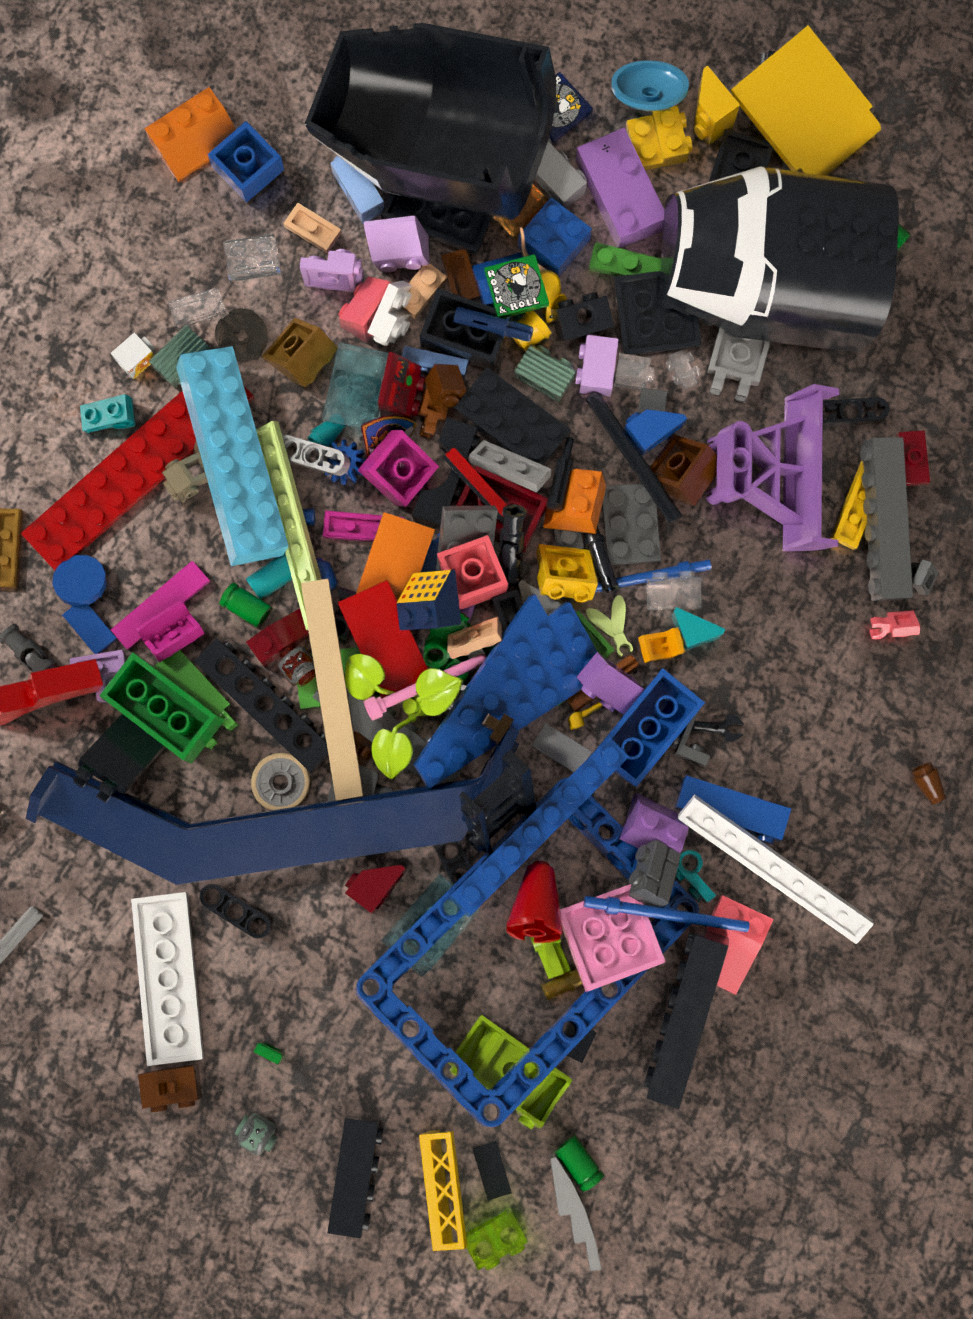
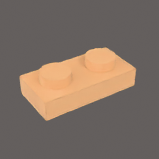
M299 203L296 204L283 223L286 229L327 254L342 234L340 228Z
M430 263L429 265H423L408 283L412 285L409 291L412 293L408 305L405 308L402 307V310L410 313V316L416 319L435 296L437 289H440L445 284L447 276Z
M498 617L449 634L447 651L451 658L466 656L473 651L484 647H491L501 642V622Z

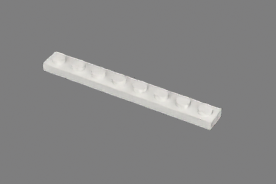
M695 794L678 814L680 821L855 944L873 926V919Z

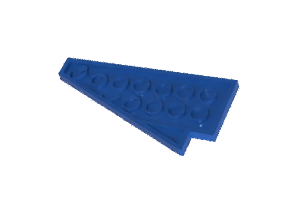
M532 594L527 598L502 634V641L496 643L414 762L415 768L428 788L433 787L496 746L495 743L488 739L492 731L481 725L487 714L492 715L498 720H501L504 714L514 719L510 727L519 731L581 690L583 684L578 680L577 676L597 653V650L570 602H566L546 614L536 594Z

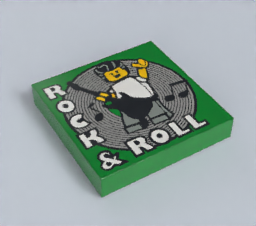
M535 254L484 267L485 277L497 317L507 318L549 306V300Z

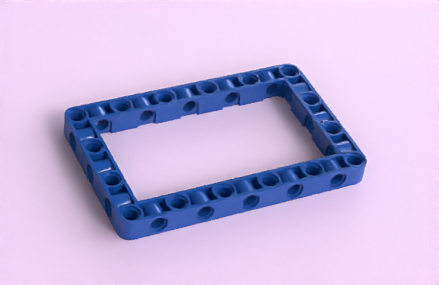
M563 778L560 781H558L536 803V809H538L568 778ZM590 796L568 820L629 881L630 875L636 869L638 862L635 859L638 848L620 840L623 827ZM525 815L492 847L493 852L527 819ZM599 827H606L610 831L609 839H604L600 836ZM485 854L360 977L356 983L355 991L362 1003L479 1124L485 1127H495L507 1119L647 970L610 983L614 990L611 997L603 994L602 986L588 992L585 991L491 1089L485 1088L474 1077V1072L450 1047L447 1048L433 1034L434 1030L392 991V986L464 915L458 907L455 915H448L444 911V903L447 901L453 902L449 898L450 895L489 857ZM674 880L669 904L660 908L677 910L680 904L685 906L688 912L699 914V906L695 899ZM657 918L651 922L662 954L691 924ZM414 941L418 946V952L415 955L407 954L403 948L404 942ZM371 980L377 984L378 991L375 995L370 996L363 991V983L365 981ZM411 1021L416 1024L417 1034L414 1037H408L404 1034L403 1025L405 1022ZM566 1022L572 1023L576 1031L572 1038L567 1037L563 1032V1026ZM447 1062L453 1063L457 1067V1075L453 1079H449L443 1074V1067ZM528 1062L534 1064L537 1070L533 1079L527 1078L523 1071L524 1066ZM488 1104L494 1105L497 1109V1116L492 1121L487 1120L483 1113L485 1106Z

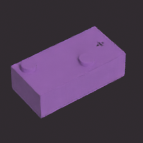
M625 128L577 147L576 163L587 179V186L617 248H624L663 231L664 208Z

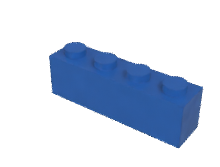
M687 775L683 778L674 809L681 812L695 794L749 833L759 835L758 839L760 841L774 844V841H781L783 839L791 808Z

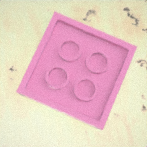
M631 884L596 896L606 899L608 896L619 898L622 902L644 905L642 902L629 896ZM584 901L560 909L563 932L586 992L665 963L649 917L619 912L617 915L607 914L605 910L584 907Z

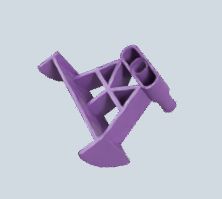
M813 384L785 397L784 422L752 432L746 422L738 421L721 429L717 436L709 438L707 443H712L709 446L717 453V487L710 488L706 492L708 495L712 494L706 497L707 501L712 505H716L722 501L730 503L743 498L783 525V551H813L838 546V540L821 538L823 400L839 395L840 389ZM781 429H784V463H780ZM752 460L762 469L753 478ZM780 476H784L783 504L780 503Z

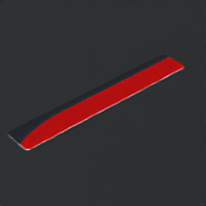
M452 448L443 456V459L486 506H495L498 509L497 518L504 525L505 517L502 515V511L507 504L456 448Z

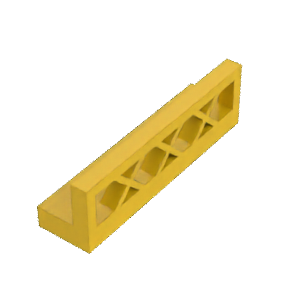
M428 1131L420 1134L419 1138L433 1251L467 1248L454 1132ZM441 1139H446L447 1152L444 1156ZM445 1169H447L450 1172L451 1178L447 1186L445 1178ZM448 1197L454 1203V1210L451 1214L449 1211ZM451 1226L457 1231L458 1242H453Z

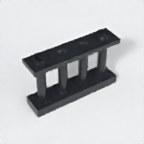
M511 750L502 756L503 774L474 800L464 792L459 795L462 805L460 810L464 814L470 837L468 841L476 851L480 852L483 850L488 856L493 853L490 843L491 837L517 814L521 815L523 813L528 818L537 810L531 770Z

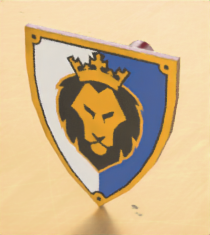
M391 415L382 416L361 425L367 458L391 430H402L411 438L417 423L406 417Z

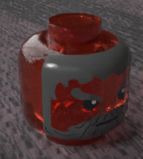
M290 646L280 654L282 659L278 664V669L291 685L303 687L316 677L313 656L306 647L300 646L294 649L293 646Z

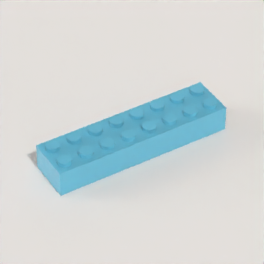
M233 346L181 354L176 368L230 565L235 566L283 556L289 545Z

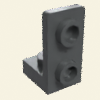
M698 711L684 728L683 733L679 734L674 740L671 747L675 749L673 756L704 768L710 758L709 755L704 754L705 749L695 744H690L689 747L685 745L699 713Z

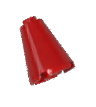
M534 861L533 864L528 865L506 923V932L511 937L525 941V936L534 937V943H550L558 941L560 935H562L563 926L555 870L549 866L548 862Z

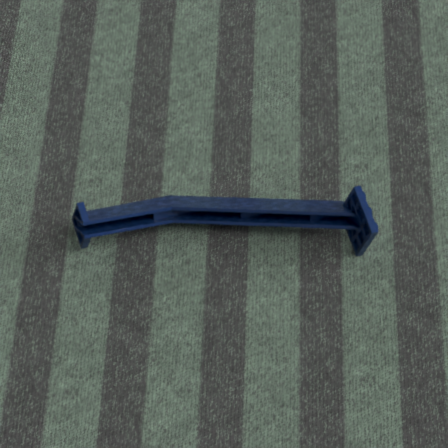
M512 727L508 728L485 763L479 777L474 779L436 784L431 788L423 786L194 823L185 821L127 793L123 795L116 791L104 803L96 797L101 791L98 788L103 782L91 778L81 788L73 783V780L77 777L75 774L77 770L55 761L53 766L50 765L30 794L25 819L36 823L39 817L42 816L175 885L462 841L468 829L464 814L460 810L462 805L459 795L464 792L474 800L503 774L502 756L509 750L515 754L519 743L515 742L520 731Z

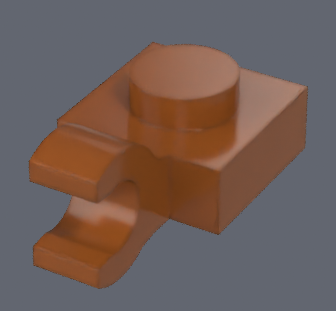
M427 388L423 392L418 415L425 417L419 435L429 439L430 435L435 433L437 421L444 422L446 420L449 407L433 406Z

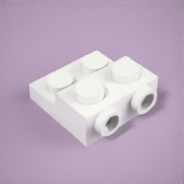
M405 281L389 283L368 330V333L374 336L373 339L382 345L388 346L389 342L395 343L397 338L406 334L410 326L408 321L410 313L402 310V307L405 308L411 299L412 293L409 291L412 285Z

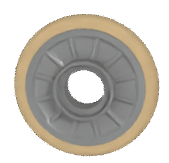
M275 753L262 759L255 767L251 778V788L255 799L260 805L270 811L299 806L306 799L311 784L309 771L296 758L287 753ZM278 775H284L288 778V786L283 790H277L273 785V781Z

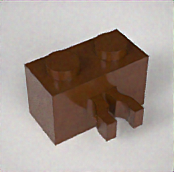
M198 1064L138 1074L142 1109L150 1108L151 1112L168 1110L167 1105L178 1103V1108L195 1106V1100L202 1098Z

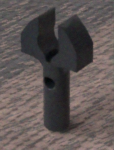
M726 715L725 720L721 723L695 721L692 730L695 732L720 733L724 737L725 743H733L742 737L743 734H733L725 728L732 724L743 726L744 723L735 715Z

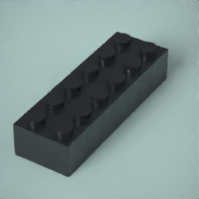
M697 927L695 934L689 933L684 954H687L688 957L686 961L681 959L676 975V981H679L680 984L679 987L673 986L668 1003V1008L672 1010L670 1014H664L660 1028V1035L664 1037L663 1040L657 1039L651 1060L655 1062V1066L648 1067L643 1088L648 1090L646 1099L680 1109L729 947V937Z

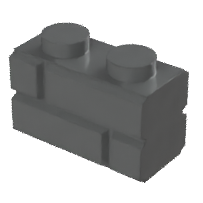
M658 840L642 845L637 850L635 859L638 862L636 869L629 878V884H631L629 896L642 902L644 905L662 907L669 904L681 857L679 852L672 848H667V845Z

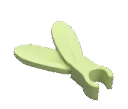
M617 595L612 602L611 620L602 612L593 608L586 610V616L594 626L608 636L613 637L617 647V655L622 658L623 653L620 652V647L627 646L630 650L629 653L632 654L633 646L627 641L623 633L626 604L623 597Z

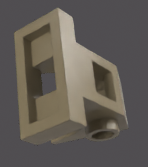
M197 441L194 445L193 455L181 461L179 459L171 461L166 465V470L162 472L167 479L163 484L175 502L180 499L182 503H185L186 499L193 497L199 492L197 487L208 482L205 472L193 477L188 470L195 465H201L204 470Z

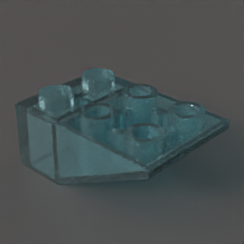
M339 342L323 411V421L361 429V425L378 418L380 412L378 399L388 353Z

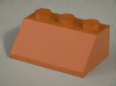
M210 87L144 128L150 143L178 182L208 163L210 160L207 154L236 130L225 108Z

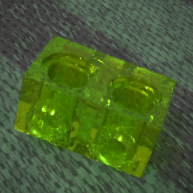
M512 1207L466 1232L467 1250L478 1270L485 1268L487 1271L501 1263L500 1258L507 1254H510L511 1257L519 1254L525 1249L524 1245L528 1243V1237ZM504 1228H513L517 1232L516 1237L511 1241L504 1240L501 1237V1232ZM482 1241H486L492 1246L491 1252L486 1255H482L476 1250L477 1244Z

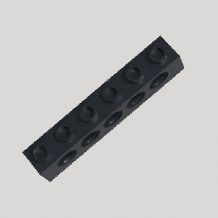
M216 638L194 662L311 774H314L329 758L325 733L322 731L318 735L311 728L314 723L304 713L298 716L292 710L295 705L284 694L279 698L273 692L276 687L265 676L260 680L253 673L256 668L246 658L240 661L234 655L237 649L227 640L221 643ZM228 661L234 662L235 668L233 672L223 674V664ZM245 680H253V689L247 693L242 692L241 684ZM265 698L273 699V707L268 711L260 709V703ZM285 716L292 717V726L286 730L280 729L279 722L281 718ZM305 734L311 735L312 744L308 748H300L298 744L299 738Z

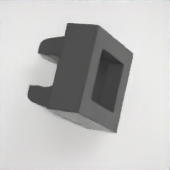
M922 560L921 563L912 562L911 570L916 572L915 576L912 577V587L919 594L928 596L939 572L932 562Z

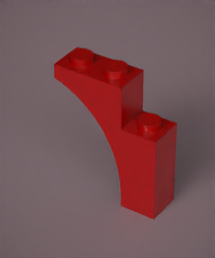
M96 659L32 672L26 681L0 686V726L6 725L14 719L44 706L77 696L99 692L103 682Z

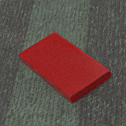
M388 580L337 602L360 653L375 658L384 669L385 678L378 686L398 692L415 684L420 674L428 668L411 631L400 630L397 600ZM379 693L381 699L386 696H389L386 694Z

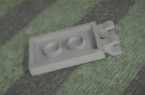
M719 327L707 373L714 374L709 393L720 396L725 378L740 382L735 401L745 403L750 385L757 387L759 385L770 342L732 337L725 333L726 330Z

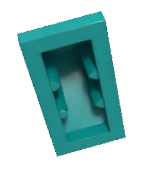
M678 607L674 609L671 615L675 627L679 628L683 638L685 651L719 639L725 631V628Z

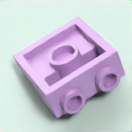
M337 249L336 251H329L328 260H324L319 256L301 257L300 271L304 285L307 287L354 292L357 284L363 281L362 260L356 258V255L349 250Z

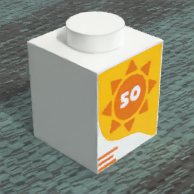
M134 332L112 351L111 355L132 379H135L151 365L149 360L154 356L152 351L155 348L146 337L140 339Z

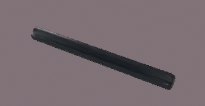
M592 393L586 398V402L669 523L679 520L682 516L681 512L600 393Z

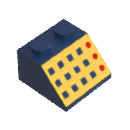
M455 569L412 574L397 602L400 630L431 629L461 624Z

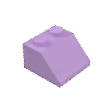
M416 216L364 222L371 259L379 271L394 272L398 268L416 270L423 265H429L428 234Z

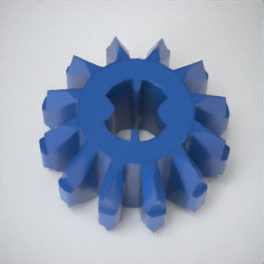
M346 439L342 440V446L339 447L336 442H332L331 444L334 449L343 452L349 457L350 468L344 475H331V481L335 483L341 478L342 485H346L347 478H350L353 483L357 482L355 473L363 476L358 469L366 460L362 458L365 454L364 450H357L356 442L351 443L348 447ZM327 458V462L334 466L340 465L339 459Z

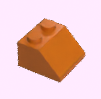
M572 470L563 509L553 511L547 507L543 527L596 534L606 490L602 471Z

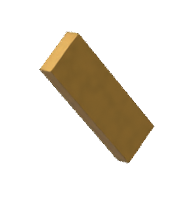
M0 508V588L18 589L23 520L22 509Z

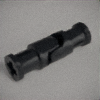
M512 504L505 506L502 511L505 519L500 535V550L502 551L499 553L498 559L505 577H508L506 578L508 586L518 585L521 581L519 565L523 561L522 551L525 538L523 521L527 516V510L523 506Z

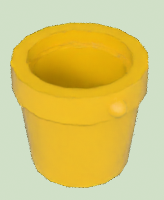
M534 311L523 313L524 315L518 321V323L533 327L532 339L527 342L512 338L525 352L530 345L535 346L543 339H548L552 334L548 326Z

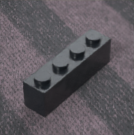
M351 1115L345 1117L328 1234L361 1238L363 1230L369 1231L371 1214L366 1213L367 1203L373 1202L375 1185L370 1184L372 1173L377 1174L380 1156H375L376 1144H382L384 1128L379 1127L380 1120Z

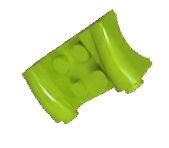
M480 1015L455 1053L474 1072V1077L485 1088L491 1089L529 1048L486 1017ZM448 1062L451 1066L449 1071L456 1076L457 1067L453 1063ZM528 1062L524 1066L525 1076L533 1079L537 1072L535 1065ZM555 1067L515 1109L516 1113L520 1115L518 1121L531 1130L534 1126L542 1128L551 1111L573 1080Z

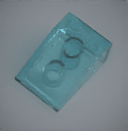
M439 874L381 941L388 948L393 946L453 885ZM447 901L444 903V911L448 915H455L457 913V906L453 902ZM477 909L469 918L464 914L411 968L423 977L463 932L480 909ZM414 941L404 942L403 948L407 954L415 955L418 952V946Z

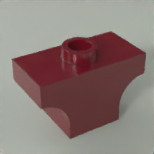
M925 430L898 432L896 437H903L906 486L928 485L930 483Z

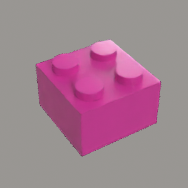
M391 430L360 466L358 471L395 506L406 507L439 466L402 430Z

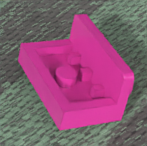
M182 600L176 602L136 629L148 650L159 663L205 634Z

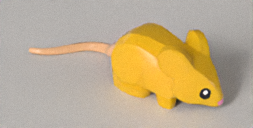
M520 227L521 248L524 257L529 255L525 247L524 231ZM538 264L549 300V306L543 308L544 318L548 324L553 321L551 309L557 308V303L567 300L565 294H561V282L558 275Z

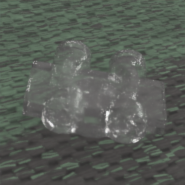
M682 349L668 356L669 361L666 362V366L669 371L674 370L675 375L672 377L676 386L681 384L683 390L698 383L696 377L700 376L701 373L698 366L691 368L689 364L694 361L691 352L685 354Z

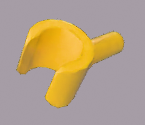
M597 702L586 710L570 715L568 717L570 729L574 730L585 726L583 718L602 708L601 703Z

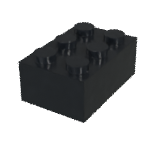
M438 288L419 336L420 346L444 355L468 359V363L484 369L488 367L494 372L507 336L502 338V335L454 323V316L457 307L497 317L495 308Z

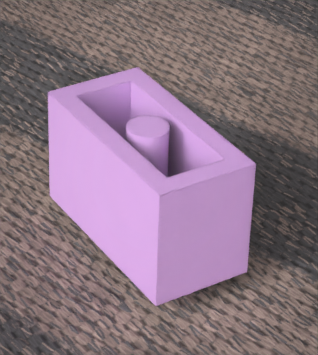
M587 335L586 344H580L579 359L584 360L583 368H577L575 384H580L579 393L591 395L596 392L600 393L601 396L611 397L618 347L617 338Z

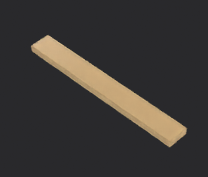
M329 579L301 583L335 798L336 800L364 796Z

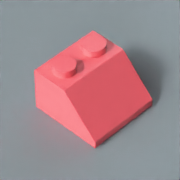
M369 276L364 283L360 282L353 293L354 298L349 304L345 303L339 312L341 327L366 344L373 336L368 333L370 325L389 283H391L387 280Z
M488 535L437 553L441 571L455 569L460 610L507 593L508 582Z

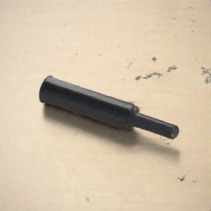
M573 437L566 438L561 459H557L547 507L553 511L563 509L573 460L570 459L574 443Z

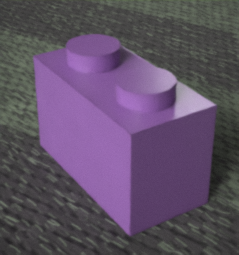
M598 652L577 676L578 680L583 684L581 690L592 699L596 696L601 699L600 703L611 712L616 709L625 714L644 691V688L635 678Z

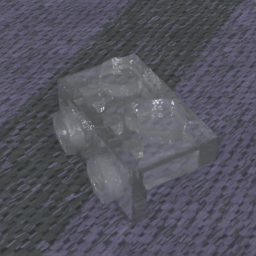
M275 234L223 242L230 282L281 274Z
M679 571V576H668V572H653L652 577H646V609L701 608L700 583H702V577L695 575V571Z

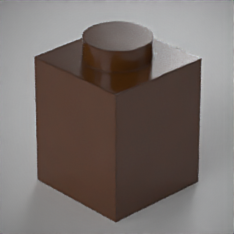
M434 364L425 379L433 406L455 407L467 391L458 365Z

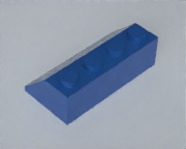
M662 668L596 750L610 737L629 756L613 773L637 787L705 702Z

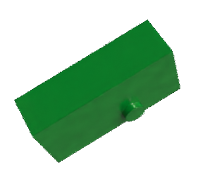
M133 652L99 695L183 761L191 764L225 721L143 657Z

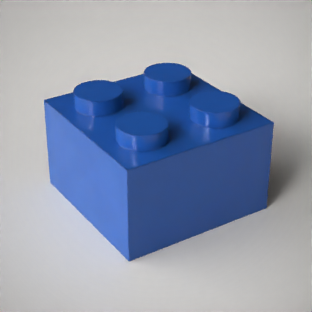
M247 121L207 154L212 168L246 203L284 171L281 156Z
M551 197L523 230L526 251L528 255L535 254L538 264L560 277L590 241L592 228ZM520 233L518 236V248L522 251Z

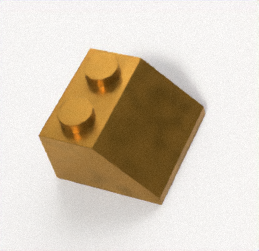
M294 318L261 357L292 382L306 388L308 384L316 379L317 373L322 367L332 360L338 347L320 327Z

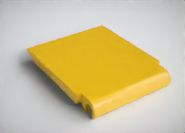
M808 25L730 90L740 104L741 109L791 171L798 170V172L828 176L881 130L880 123L870 111L873 107Z

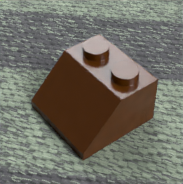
M673 434L650 468L669 495L679 501L695 506L717 475V454L707 444Z

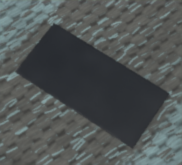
M497 1142L472 1148L487 1200L511 1194Z

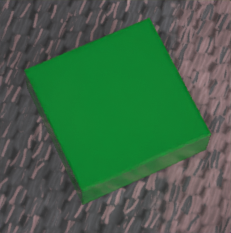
M265 1041L259 1042L253 1051L277 1065L282 1062L285 1056L284 1051Z

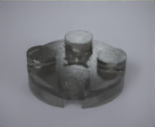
M238 308L229 311V314L223 319L221 318L216 325L215 339L219 348L233 346L238 362L260 358L268 343V330L264 321L257 313L250 309ZM241 329H244L245 333L248 334V337L243 341H239L235 337V334H239Z

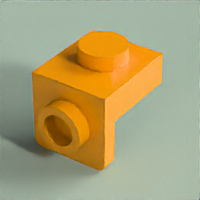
M678 627L665 632L638 637L644 663L672 659L685 652L684 641Z

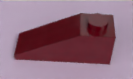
M299 608L272 623L246 641L264 668L309 638V630L305 628L301 609Z

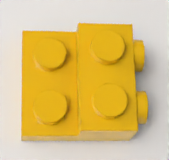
M678 105L665 110L652 111L650 116L626 120L628 136L645 170L687 162L689 152L692 151V141L690 136H685L683 128L687 126L686 116L684 112L679 113Z
M538 544L536 555L539 564L537 580L540 595H547L553 600H558L562 597L573 598L580 603L593 600L598 582L590 551L587 549Z

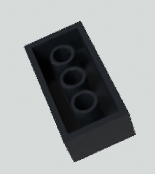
M486 367L454 407L455 417L463 423L477 427V433L488 442L546 467L563 448L566 438L570 437L571 429L488 367Z

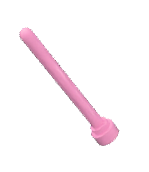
M480 654L444 671L457 677L480 667L487 657L484 654ZM416 683L382 699L381 697L375 698L373 696L364 700V706L371 720L374 721L382 717V713L387 712V708L418 695Z

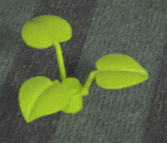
M355 654L348 658L345 670V683L348 692L354 698L360 700L369 699L373 696L375 690L386 695L395 693L378 686L385 678L384 669L378 660L364 654ZM427 669L420 674L416 682V692L418 695L403 702V710L408 715V718L396 725L392 732L387 729L379 730L372 742L373 759L378 769L386 777L395 779L407 767L412 758L413 745L406 734L398 733V731L410 722H415L416 717L437 716L445 712L456 699L463 683L462 679L440 669Z

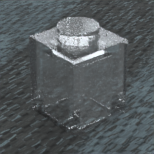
M620 353L614 386L635 390L646 388L647 383H652L655 368L650 367L651 358Z

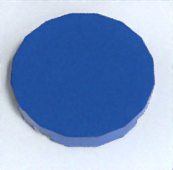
M75 555L58 565L53 574L52 584L55 593L64 603L71 606H80L85 603L88 605L94 603L107 587L106 572L97 559L87 555Z

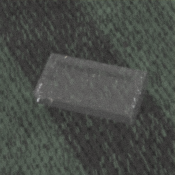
M218 287L168 302L176 329L226 314Z

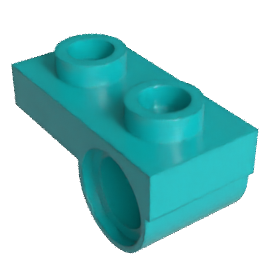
M126 394L80 406L82 431L91 433L111 427L126 429L135 426L133 398Z
M694 850L681 852L675 878L678 881L685 880L690 886L688 892L698 903L701 900L704 903L710 902L716 895L697 874L703 865L701 855ZM685 855L692 856L696 861V866L692 871H688L682 866V859Z

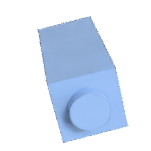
M336 156L334 161L330 162L332 173L362 224L382 214L384 201L373 183L342 158Z

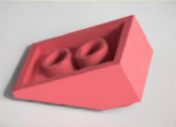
M721 895L717 898L710 914L711 916L749 921L748 932L704 927V930L729 937V947L717 986L736 995L774 919Z

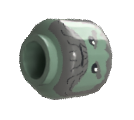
M253 1113L250 1117L245 1115L234 1134L238 1136L237 1144L256 1156L261 1155L264 1150L270 1152L278 1139L274 1135L276 1130L275 1124L258 1113Z

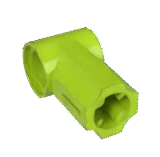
M530 937L535 952H538L548 979L571 971L560 945L561 939L550 943H534V937Z

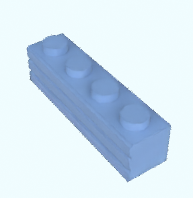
M404 346L402 357L420 365L422 373L429 374L434 364L458 365L462 378L465 380L469 365L468 359Z

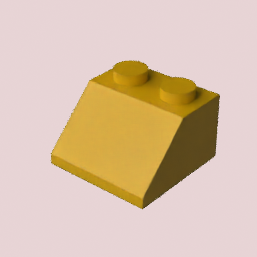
M706 66L703 69L697 93L693 127L698 138L704 139L710 145L724 135L725 129L731 130L733 128L740 104L709 66Z

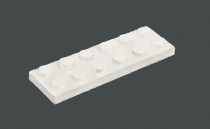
M188 892L131 899L147 1066L204 1059Z

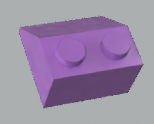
M635 793L620 840L638 849L642 845L658 840L667 845V848H672L680 853L683 849L689 827L678 819L679 813L639 793Z

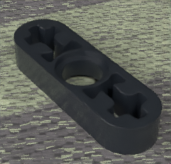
M880 397L823 400V408H825L827 413L834 412L836 407H838L837 414H830L826 419H823L822 427L878 424L888 416L890 407L888 402ZM862 405H864V411L871 410L874 405H877V408L882 410L879 416H876L875 412H866L865 418H863ZM853 406L857 410V417L853 419L847 418L843 413V408Z

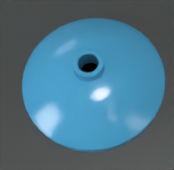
M637 61L622 66L614 73L611 88L614 95L631 108L643 111H660L677 105L687 96L689 80L683 71L671 64L660 61Z

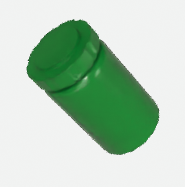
M235 582L226 588L219 602L222 607H226L230 612L257 629L265 623L272 610L270 605L244 588L239 587Z
M576 1135L566 1140L554 1151L576 1184H580L579 1188L582 1192L594 1187L605 1175L602 1170H599L598 1165Z

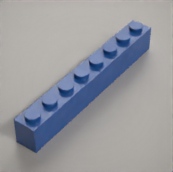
M609 737L450 895L449 898L469 918L629 756Z

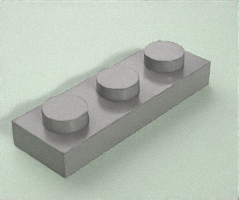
M485 440L469 455L470 464L535 492L551 477L550 468Z

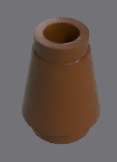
M931 762L924 763L911 771L914 776L912 780L932 805L946 798L938 769L933 767Z

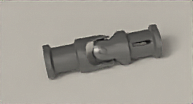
M17 624L10 625L1 633L0 643H5L15 653L14 656L32 672L56 667L57 663L53 659H47L45 652L32 639L28 640L19 631Z

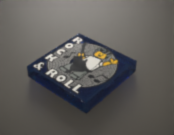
M561 72L556 74V104L549 136L553 143L593 112V107Z

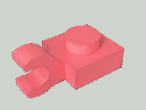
M914 610L888 612L886 618H870L872 628L879 627L869 630L872 639H881L889 632H891L892 637L920 634V624Z

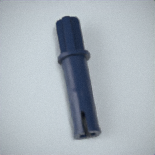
M457 307L454 316V323L502 335V338L508 336L529 342L533 336L534 329L532 326L510 321V317L503 319Z

